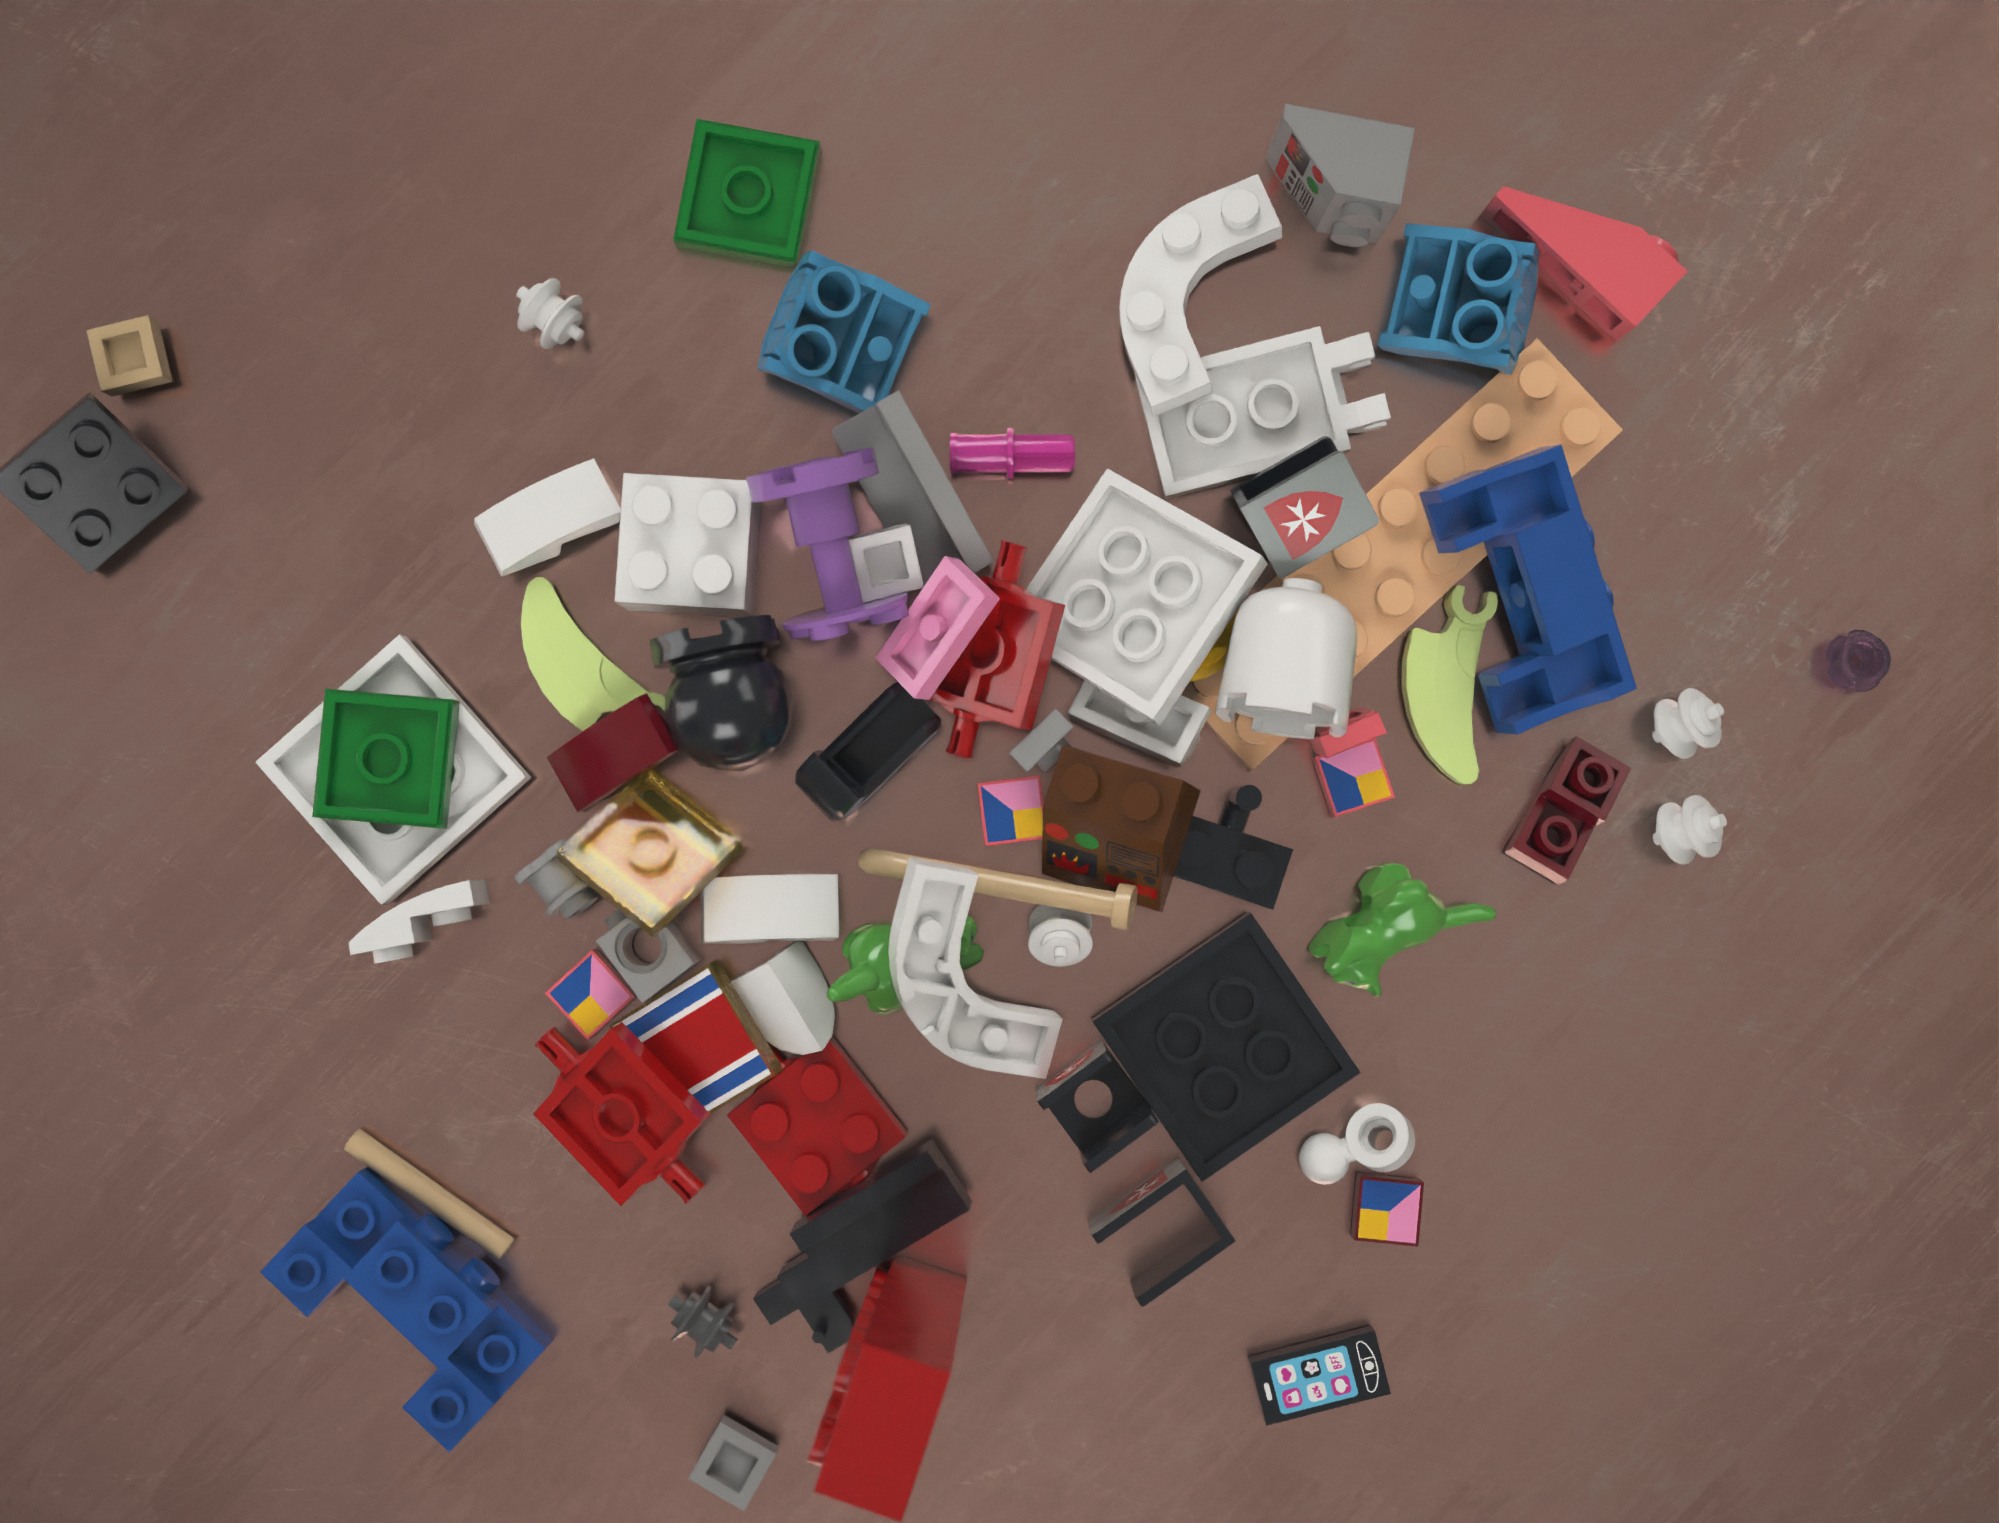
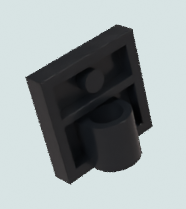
M91 392L87 393L0 467V492L90 574L187 492V485Z

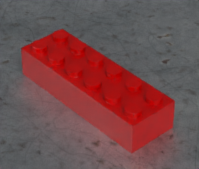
M899 1254L894 1255L889 1271L876 1268L849 1341L846 1344L833 1382V1392L822 1416L807 1462L822 1466L813 1492L902 1523L951 1375L967 1282L966 1277Z

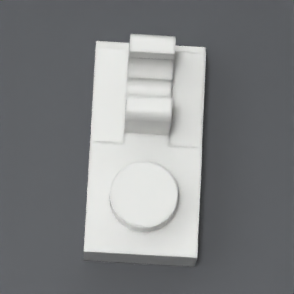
M1084 680L1067 713L1072 722L1178 768V766H1183L1185 760H1190L1201 739L1200 732L1211 710L1210 707L1180 695L1162 724L1158 726Z

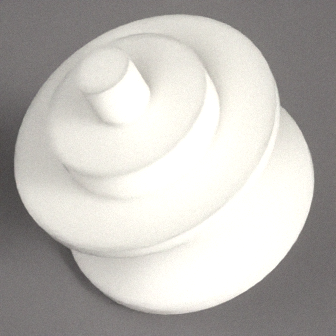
M556 278L548 279L544 283H537L530 289L522 286L516 294L521 299L518 307V313L520 314L517 322L518 329L522 332H528L535 327L539 328L542 331L540 345L544 349H550L558 343L564 344L571 337L579 341L584 335V331L579 328L583 317L582 313H580L583 299L579 295L571 296L565 301L560 298L561 284Z
M1687 688L1680 693L1678 703L1671 699H1663L1656 704L1654 709L1655 731L1652 733L1653 739L1656 743L1661 742L1675 756L1682 759L1690 758L1696 753L1697 745L1709 749L1719 744L1722 735L1721 716L1724 714V709L1721 704H1714L1699 690Z
M1692 795L1685 799L1682 807L1676 803L1668 802L1659 808L1656 818V833L1653 834V841L1656 845H1660L1667 855L1678 864L1690 863L1695 858L1696 852L1703 857L1710 858L1716 856L1720 851L1723 827L1727 825V820L1723 814H1718L1705 798L1699 795Z
M1037 905L1029 916V929L1031 933L1028 939V946L1031 954L1040 962L1051 966L1064 967L1081 962L1090 954L1093 946L1090 933L1092 928L1091 914Z

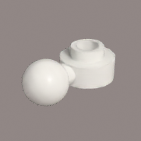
M1381 1103L1369 1104L1353 1114L1346 1128V1137L1340 1139L1330 1133H1318L1309 1137L1301 1146L1299 1164L1302 1172L1308 1179L1323 1185L1333 1184L1342 1179L1347 1173L1350 1163L1358 1161L1367 1168L1377 1172H1390L1403 1166L1411 1157L1415 1147V1132L1410 1121L1395 1108ZM1383 1130H1391L1393 1134L1392 1144L1385 1150H1377L1375 1147L1376 1136Z

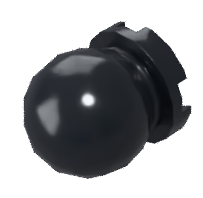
M771 615L721 620L722 634L690 639L688 628H684L651 639L650 646L654 668H670V672L675 674L665 695L666 724L677 747L701 767L743 772L762 763L779 750L791 726L792 693L782 670L765 657L768 648L776 646L781 642L779 630L776 629L774 618L771 619Z

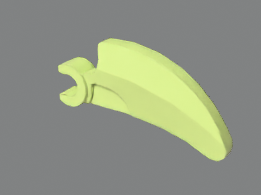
M535 577L528 583L521 615L524 652L529 668L540 689L563 717L581 731H584L618 708L646 693L653 705L660 707L665 712V696L658 693H649L608 660L581 632L565 610L554 586L544 577Z
M1456 585L1445 594L1443 604L1445 613L1449 618L1439 633H1431L1420 628H1412L1408 631L1402 657L1401 689L1408 721L1415 738L1427 757L1452 781L1458 784H1472L1477 780L1479 774V766L1473 743L1472 724L1475 674L1486 621L1491 619L1497 611L1498 599L1495 592L1488 591L1482 593L1479 599V607L1472 614L1463 606L1465 586Z

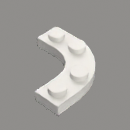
M1258 174L1200 197L1171 213L1149 233L1129 264L1120 296V324L1130 364L1153 417L1213 393L1211 380L1189 333L1185 318L1189 294L1203 275L1223 262L1282 238V225Z
M909 857L892 921L888 952L892 983L906 1015L934 1047L958 1062L989 1071L1046 1079L1063 1019L1054 1010L989 999L975 993L966 983L960 965L961 938L978 875L970 868Z

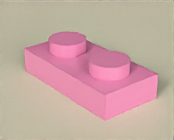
M945 556L908 609L909 616L901 619L876 656L877 661L913 698L929 700L1000 598L960 559Z

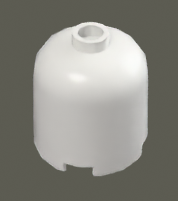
M1288 578L1283 580L1282 587L1268 588L1250 595L1240 606L1233 623L1215 714L1225 722L1234 721L1235 713L1252 717V731L1281 737L1314 739L1316 727H1330V735L1337 738L1342 737L1347 732L1358 640L1357 625L1347 607L1335 598L1321 593V584L1302 578Z

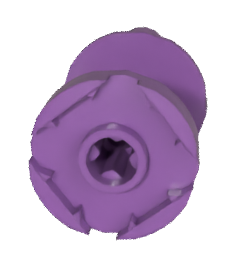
M873 447L845 452L844 456L836 458L835 456L821 457L746 476L752 503L785 498L796 546L810 545L824 607L799 614L782 622L783 630L789 631L791 639L810 636L811 641L826 640L849 633L847 621L849 623L870 620L872 625L909 616L906 602L909 601L907 593L863 603L848 541V536L860 532L848 483L879 474Z

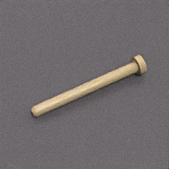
M874 848L861 851L858 860L859 868L866 873L902 880L904 879L909 857L970 868L978 875L974 893L1110 917L1112 928L1127 931L1132 926L1136 910L1137 886L1119 883L1116 892Z

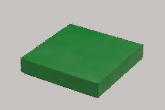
M696 119L673 237L676 247L796 268L801 259L822 149L820 141Z
M325 689L312 817L447 829L459 701Z

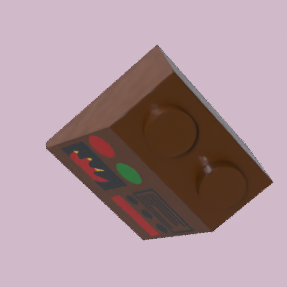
M1062 745L1043 804L1042 874L1071 884L1116 892L1119 883L1135 885L1138 889L1137 905L1163 912L1201 790L1184 780Z

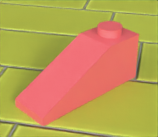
M1505 186L1500 189L1480 214L1505 239L1536 243L1540 252L1539 270L1616 342L1635 328L1688 272L1678 262V255L1668 242L1658 236H1650L1641 227Z

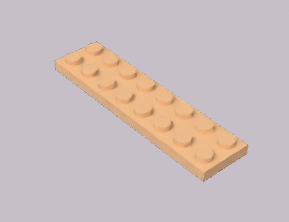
M1536 338L1519 354L1518 362L1512 375L1500 371L1366 494L1379 518L1377 526L1282 579L1276 576L1262 590L1282 587L1283 580L1288 578L1308 579L1322 585L1321 593L1335 598L1347 607L1357 625L1358 640L1354 678L1488 555L1484 542L1457 553L1438 554L1419 492L1469 472L1488 469L1537 448L1562 444L1571 477H1573L1620 434L1623 429L1542 342ZM1224 667L1209 678L1188 683L1181 695L1210 707L1211 713L1205 724L1249 772L1254 770L1288 738L1252 731V717L1235 713L1234 721L1225 722L1215 714Z

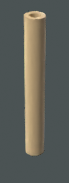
M358 1129L344 1147L346 1152L498 1260L502 1259L515 1241V1238L362 1129Z

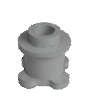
M564 839L557 842L514 876V880L519 886L525 883L532 885L548 906L544 913L549 919L561 913L565 920L568 921L587 909L598 898L592 891L595 886L564 862L578 849V845L573 839L568 842Z

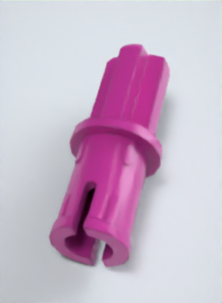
M1007 428V434L950 433L951 474L1007 473V479H1014V472H1070L1075 466L1074 437L1069 434H1014V428Z

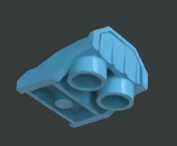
M1406 223L1403 233L1406 239L1403 263L1390 319L1385 333H1380L1378 341L1380 349L1400 355L1466 362L1498 369L1505 374L1512 375L1517 365L1519 354L1524 350L1537 293L1540 252L1536 243L1499 238L1466 228Z
M811 250L804 253L784 287L762 341L757 370L773 374L805 387L852 411L861 413L889 396L912 336L922 317L927 316L931 304L877 276L841 264Z

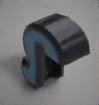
M895 682L875 699L824 751H814L802 763L795 773V785L830 821H843L874 795L913 754L918 752L940 730L941 718L923 699L913 698L899 682Z

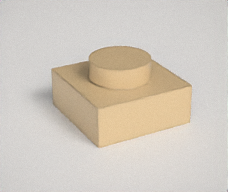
M146 315L86 330L101 392L113 397L173 382L159 322L151 316Z

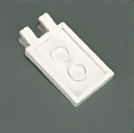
M1318 326L1203 356L1201 360L1211 380L1213 393L1154 417L1135 375L1165 500L1249 479L1323 436H1329L1337 450L1346 454L1351 450L1348 434L1362 433L1386 427V421L1390 420L1391 416L1385 393L1347 404L1340 373L1371 367V360L1375 358L1370 333L1365 332L1325 344L1321 327Z

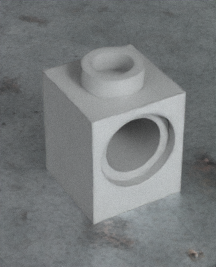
M621 907L604 920L610 930L596 940L597 944L642 1003L655 998L703 961L702 957L670 917L655 932L659 936L662 946L658 959L654 963L642 962L633 952L632 940L635 933L642 927H645Z

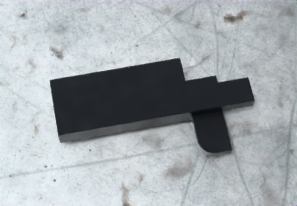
M928 1141L796 1221L790 1236L800 1251H805L806 1253L782 1266L777 1276L779 1280L757 1292L753 1298L770 1325L799 1309L814 1331L812 1335L813 1341L821 1343L827 1353L832 1352L849 1340L854 1326L853 1316L836 1292V1289L970 1210L971 1198L934 1141Z

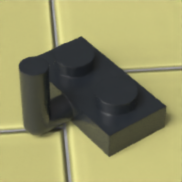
M1244 785L1231 791L1220 825L1195 816L1192 817L1174 877L1273 910L1293 849L1244 833L1250 812L1258 808L1262 802V794L1256 786Z

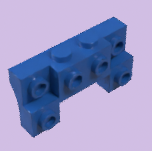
M1562 444L1537 448L1488 469L1472 471L1419 492L1438 554L1457 553L1484 542L1520 654L1515 658L1477 673L1496 733L1518 735L1559 716L1613 700L1637 689L1612 609L1614 605L1613 594L1609 585L1602 577L1594 551V533L1590 524L1584 519Z
M369 1167L358 1171L313 1220L304 1224L260 1273L306 1317L320 1309L345 1281L351 1285L438 1368L402 1408L450 1452L550 1345L553 1339L498 1287L500 1280L487 1264L477 1258L469 1260L451 1243L454 1240L453 1234L442 1221L430 1214H420L383 1177Z

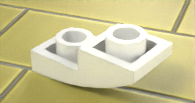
M591 459L551 475L509 496L475 517L474 525L501 577L559 556L563 543L619 523L621 508L595 459Z
M838 874L710 878L701 887V944H764L769 941H832L839 938Z
M486 879L467 880L446 885L399 904L375 919L348 942L350 955L372 952L374 964L413 957L412 944L432 940L428 915L432 917L433 927L472 920L470 907L490 904Z

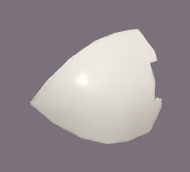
M794 941L775 952V956L766 963L751 971H745L725 985L741 1014L762 1039L782 1051L801 1055L823 1051L832 1037L835 1012L833 1002L827 998L829 987L821 969L803 941Z

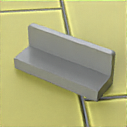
M899 390L832 430V436L843 455L849 451L874 448L879 474L858 480L884 528L904 523L911 525L924 586L945 556L960 559L974 573L994 563Z

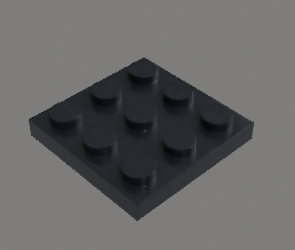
M1250 912L1244 914L1091 1019L1201 1182L1361 1073Z

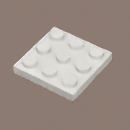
M1107 468L1027 587V590L1034 596L1065 604L1051 659L1160 726L1268 564L1261 554Z
M400 634L337 690L459 701L447 829L312 817L324 701L255 762L381 905H388L532 778L406 636Z

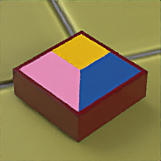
M1356 1173L1351 1237L1355 1241L1418 1247L1424 1182L1416 1178Z

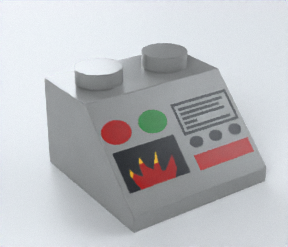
M1285 104L1269 144L1266 161L1315 232L1330 234V239L1340 245L1363 247L1368 242L1377 243L1401 206L1415 128Z

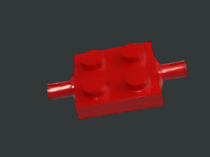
M1004 540L1000 542L1001 546L993 576L979 577L1000 599L929 699L940 703L946 710L956 715L946 752L964 758L973 757L972 752L980 722L997 721L1015 728L1032 730L1065 609V604L1034 596L1026 588L1017 584L1028 547Z
M623 1022L612 1027L593 1048L581 1054L557 1031L556 1027L547 1031L534 1046L561 1073L556 1079L552 1093L537 1108L533 1115L620 1206L629 1201L646 1183L654 1181L658 1177H661L677 1193L685 1205L690 1202L706 1184L679 1157L684 1152L690 1136L711 1114Z
M757 1033L751 1038V1041L771 1074L760 1080L753 1094L732 1109L727 1116L806 1216L832 1195L845 1192L874 1175L872 1171L879 1159L905 1139L908 1132L833 1036L823 1051L805 1055L797 1054L784 1060L777 1049L762 1039Z

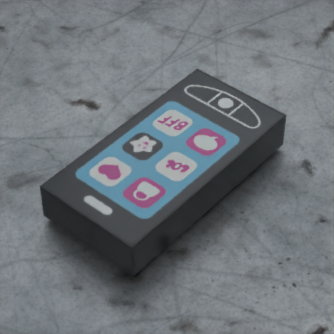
M1371 1326L1248 1357L1266 1426L1391 1394L1376 1333Z

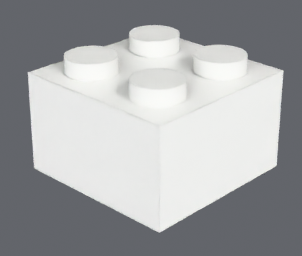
M623 473L614 602L628 611L726 617L754 616L761 502L752 503L747 480Z

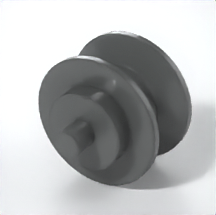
M708 1286L701 1296L693 1291L686 1301L675 1294L668 1303V1306L678 1312L670 1323L678 1329L671 1338V1341L674 1342L685 1335L696 1342L694 1354L696 1359L704 1349L713 1353L720 1343L731 1350L738 1340L728 1332L735 1322L733 1318L728 1316L735 1303L731 1302L721 1309L709 1302L711 1286Z

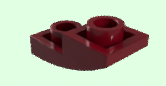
M646 693L602 718L550 754L547 759L578 813L597 804L626 782L647 773L678 751V748L669 734L665 720L658 714Z
M1577 736L1572 738L1532 800L1504 853L1558 885L1569 880L1594 827L1606 820L1631 768Z

